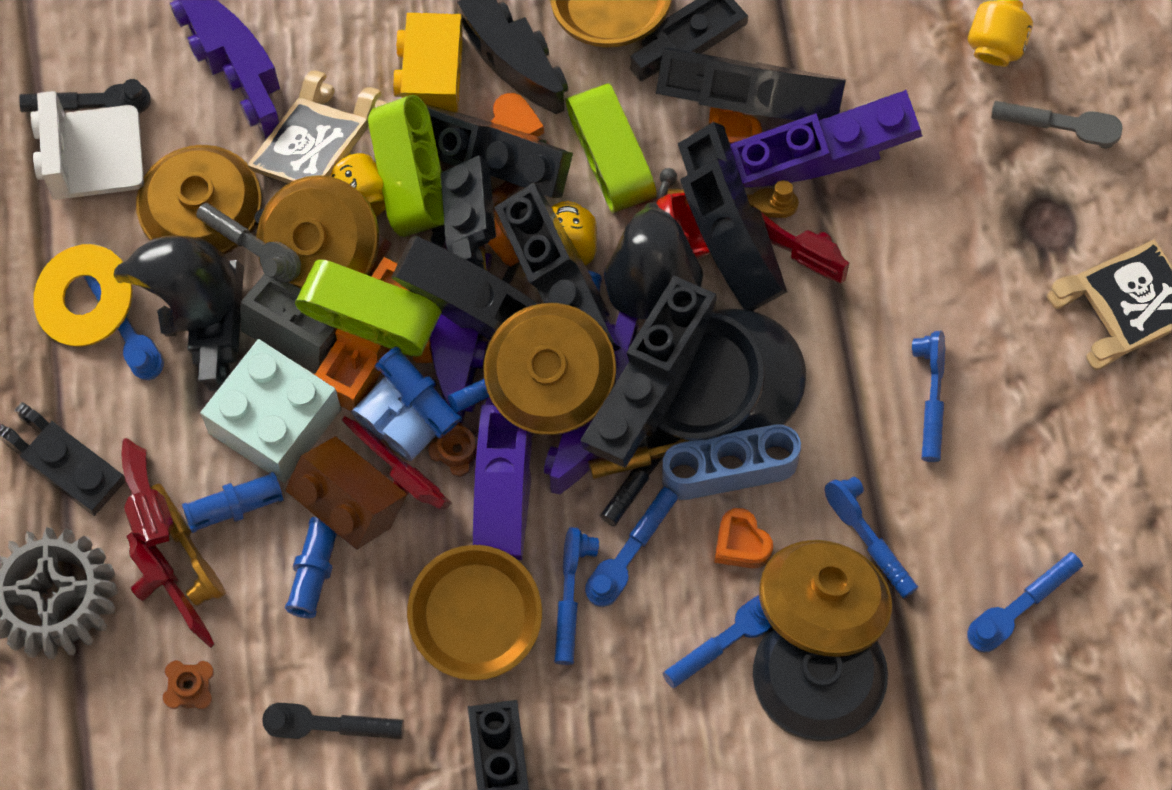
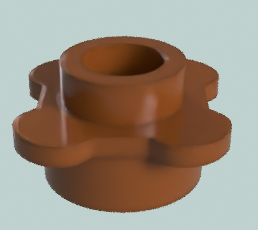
M458 422L450 432L429 446V456L431 460L435 462L441 461L450 467L452 475L464 476L469 472V465L477 455L478 436L474 437L468 428ZM456 445L462 448L458 453L453 451V447Z
M174 660L166 666L165 675L168 677V688L164 692L162 699L168 708L177 709L181 706L187 709L197 708L202 710L211 704L212 695L210 694L211 686L209 680L214 676V669L209 662L200 661L196 665H183L179 660ZM186 681L193 682V686L190 689L184 688Z

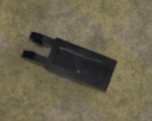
M21 402L15 409L19 419L40 434L28 445L12 428L1 424L0 440L19 454L27 466L90 514L96 516L125 483L124 475L53 421L49 423L37 411L26 403Z

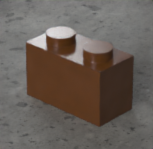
M337 436L300 456L285 489L289 495L356 550L391 529L407 496V493Z

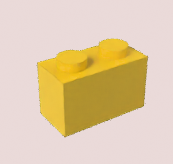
M406 13L405 30L397 31L396 51L397 57H403L402 70L395 69L394 97L403 98L409 95H416L425 104L454 112L459 111L463 49L461 14Z

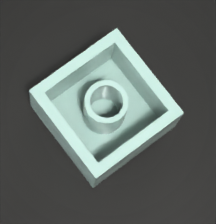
M258 339L200 414L210 435L266 472H274L277 479L285 483L294 472L300 456L311 450L341 411L336 389Z

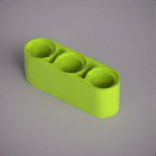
M610 83L567 97L565 103L570 121L611 212L616 213L656 198L657 190L653 176Z
M409 95L373 108L369 113L368 125L378 174L383 180L382 193L387 217L392 229L399 236L406 237L444 225L441 186L442 171L427 106L418 96Z
M327 260L315 261L295 301L297 309L316 321L390 349L398 346L403 354L415 357L422 355L442 313L441 309L428 298Z

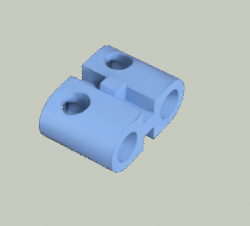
M384 376L351 412L364 428L371 431L379 440L384 439L387 441L389 447L403 458L412 461L435 437V433L412 407L407 409L401 403V394Z

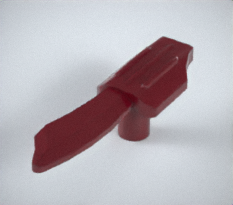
M762 213L773 245L791 252V259L794 262L825 279L840 284L846 281L850 263L842 256L839 247L832 242L829 234L826 232L816 234L806 230L798 236H794Z
M344 415L341 419L343 423L393 468L390 476L395 480L394 484L407 493V495L410 493L422 503L433 505L438 509L447 510L452 502L440 492L441 490L417 468H413L407 462H403L371 431Z
M124 438L121 452L122 468L126 484L132 494L128 497L124 509L133 537L145 542L147 547L169 542V534L174 527V522L165 497L157 490L150 489L147 475L148 452L130 439Z
M130 532L126 536L130 546L129 554L143 574L131 586L133 594L141 601H145L163 585L182 614L189 629L207 646L212 648L215 644L209 631L189 600L176 585L179 580L174 574V569L156 545L147 547L145 542L134 538L132 532Z

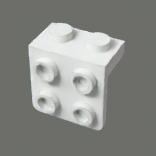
M56 91L37 93L38 111L31 112V125L34 138L40 139L41 152H34L33 154L34 169L37 179H44L53 200L138 190L144 185L140 118L136 107L125 105L64 113Z

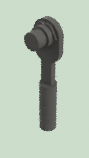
M995 101L991 115L992 119L1046 129L1051 127L1076 133V136L1081 141L1099 145L1105 149L1117 143L1123 132L1122 123L1116 116L1094 111L1085 112L1079 117L1052 113L1050 110Z
M204 203L199 207L197 218L238 246H243L260 257V263L266 276L274 277L281 282H290L299 276L301 262L295 251L278 241L263 242L252 235L250 230L208 203Z

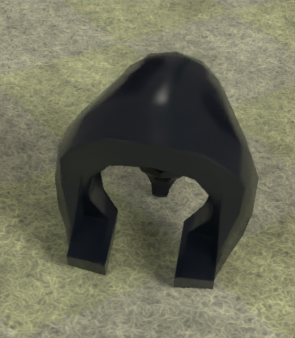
M648 203L645 209L635 214L625 227L609 263L603 270L608 297L614 308L633 318L646 320L674 276L701 287L704 275L703 268L697 260L681 226L670 213L660 209L657 203Z
M163 236L154 238L139 247L128 260L119 264L113 273L117 282L139 286L157 295L169 305L170 309L164 305L157 310L160 331L165 337L177 336V332L209 327L220 321L233 303L236 288L233 265L223 253L206 240L191 236Z

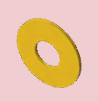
M94 244L76 245L63 250L52 258L42 270L34 290V311L42 329L54 340L74 347L93 345L113 334L126 318L133 297V284L119 283L113 275L115 268L123 263V260L111 250ZM92 276L101 287L100 301L96 308L89 313L83 315L73 314L66 307V290L69 284L76 278Z

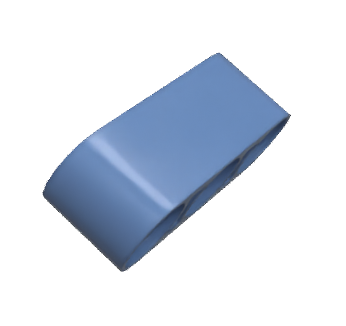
M779 424L724 434L713 439L679 443L668 449L664 455L662 485L673 491L679 497V500H689L780 482L790 478L795 473L799 462L801 440L797 432L791 427ZM771 447H782L789 452L790 456L783 460H776L771 458L766 451ZM725 456H735L742 461L743 465L736 469H728L723 467L719 460ZM679 465H687L692 467L696 473L689 478H679L672 473V470Z

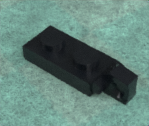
M694 0L667 17L654 32L642 40L641 45L643 48L630 56V70L640 82L658 73L665 47L702 54L747 25L748 15L735 0Z
M478 155L442 172L441 186L445 238L448 251L486 270L484 245L496 238L490 166Z
M238 260L229 261L233 265L236 280L232 305L222 319L214 325L192 330L188 333L187 350L192 353L193 364L199 367L198 381L203 383L209 391L218 390L229 377L230 368L228 363L236 362L237 352H239L240 302L242 301L244 266Z

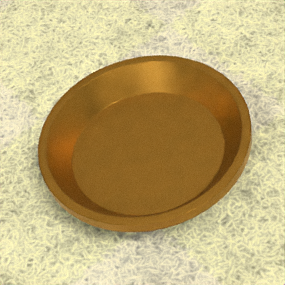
M550 0L552 12L561 28L574 39L597 47H620L642 40L662 24L672 4V0Z
M193 145L170 152L159 159L144 176V185L137 192L136 213L144 234L149 240L163 236H191L206 240L220 250L223 255L232 251L238 245L197 218V211L202 204L208 203L252 232L256 226L255 214L262 208V194L255 173L249 169L248 163L240 156L217 146Z
M322 175L303 177L281 188L270 199L263 210L256 237L265 243L278 241L296 252L301 262V270L299 276L289 283L302 289L317 260L331 261L369 275L379 248L378 223L367 199L360 191L347 182Z
M560 303L532 305L510 316L493 335L484 359L486 389L497 410L515 426L540 435L564 434L589 423L594 419L611 392L616 379L614 349L603 328L596 320L582 310Z
M806 540L786 546L769 560L760 579L759 599L762 610L771 626L785 640L810 653L832 657L859 653L878 641L883 635L891 617V594L881 572L865 556L839 543L825 540Z
M467 545L453 548L440 554L420 572L408 598L407 621L410 635L416 648L437 670L462 680H487L512 670L529 654L540 632L542 602L532 575L516 558L490 546Z

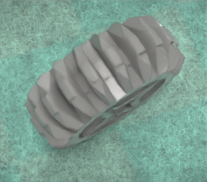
M46 526L42 539L37 540L33 532L27 531L25 535L27 544L19 547L16 542L9 541L8 548L12 554L8 558L0 556V639L8 637L7 644L14 651L24 646L25 653L28 657L32 658L39 654L42 647L48 659H55L59 646H63L68 655H74L76 647L73 642L81 638L84 644L92 645L93 639L89 634L92 627L98 631H106L107 624L100 617V614H113L115 611L113 602L107 599L118 593L116 584L109 581L114 577L115 571L111 564L104 563L106 555L101 548L92 549L93 543L87 536L83 535L75 541L73 531L66 528L57 539L54 530ZM58 561L69 562L79 566L86 572L87 580L77 581L74 576H62V571L58 567ZM37 567V570L31 577L22 580L27 573ZM54 582L59 591L57 593L52 591L54 596L48 599L47 604L42 595L43 593L48 594L46 590L53 587ZM24 605L26 609L38 610V615L42 619V626L31 625L19 620L15 615L14 606ZM79 606L70 617L63 620L65 613L70 608Z

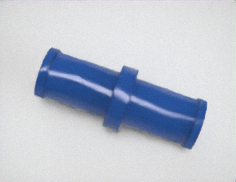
M398 346L387 352L375 365V368L401 394V403L407 409L412 407L433 430L438 439L445 436L461 421L462 417L456 414L434 389L436 385L434 380L430 376L424 378Z
M270 472L268 475L234 487L232 483L223 485V491L189 503H183L182 508L191 533H195L197 530L233 518L234 522L244 519L243 514L278 501L282 502L284 498L275 473Z
M317 517L310 518L302 553L294 559L293 570L296 574L288 602L285 605L288 613L307 619L316 617V609L324 580L329 579L333 567L329 561L337 533Z

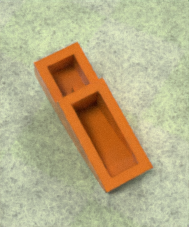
M384 257L371 277L407 290L391 278L397 263ZM337 329L335 332L337 341L318 368L315 376L336 389L340 406L352 411L372 390L381 374L375 368V365L391 349Z

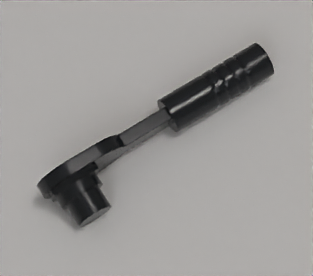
M129 79L124 84L112 85L104 93H57L64 111L78 110L79 108H108L132 105L137 108L138 113H142L149 107L151 101L148 89L136 79ZM37 93L19 95L20 112L38 111Z
M657 428L653 437H650V449L675 443L681 438L674 437ZM663 457L651 460V465L635 468L630 472L600 514V517L611 526L617 525L623 514L630 507V504L633 503L634 499L650 479V474Z
M274 703L265 710L262 717L263 727L266 732L278 738L300 739L307 736L311 730L336 731L340 735L403 739L404 719L341 715V717L315 716L308 707L295 703Z

